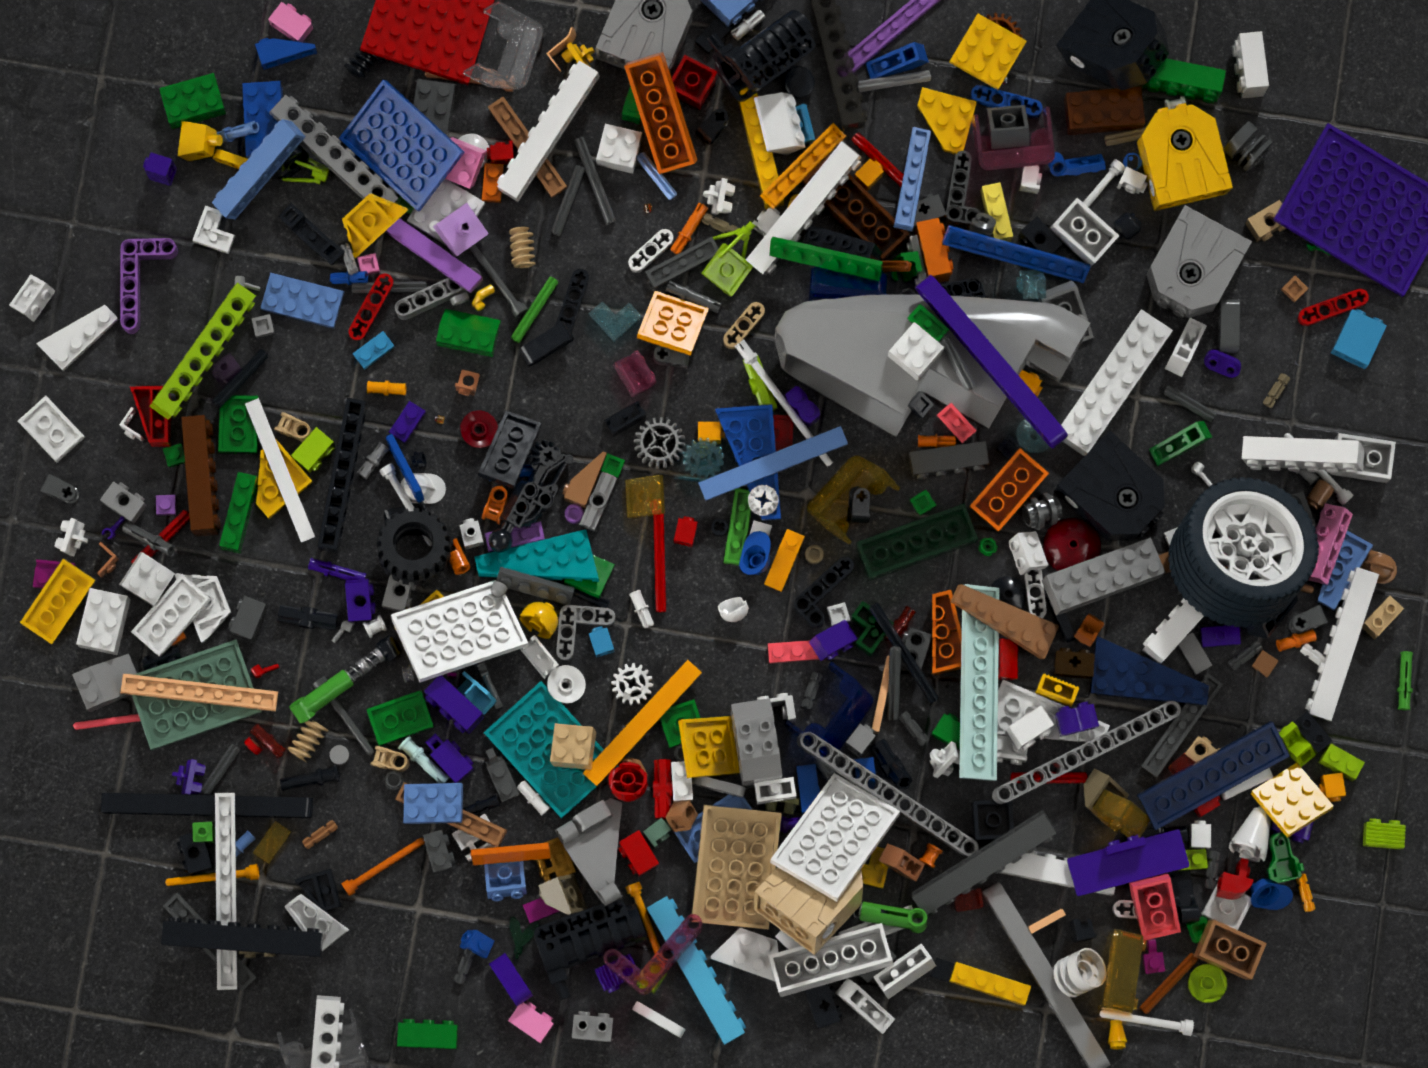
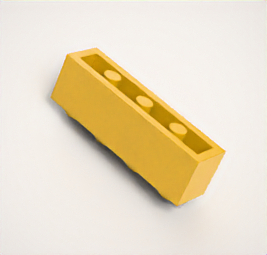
M955 962L949 980L951 983L1022 1006L1026 1005L1031 989L1030 985L959 962Z

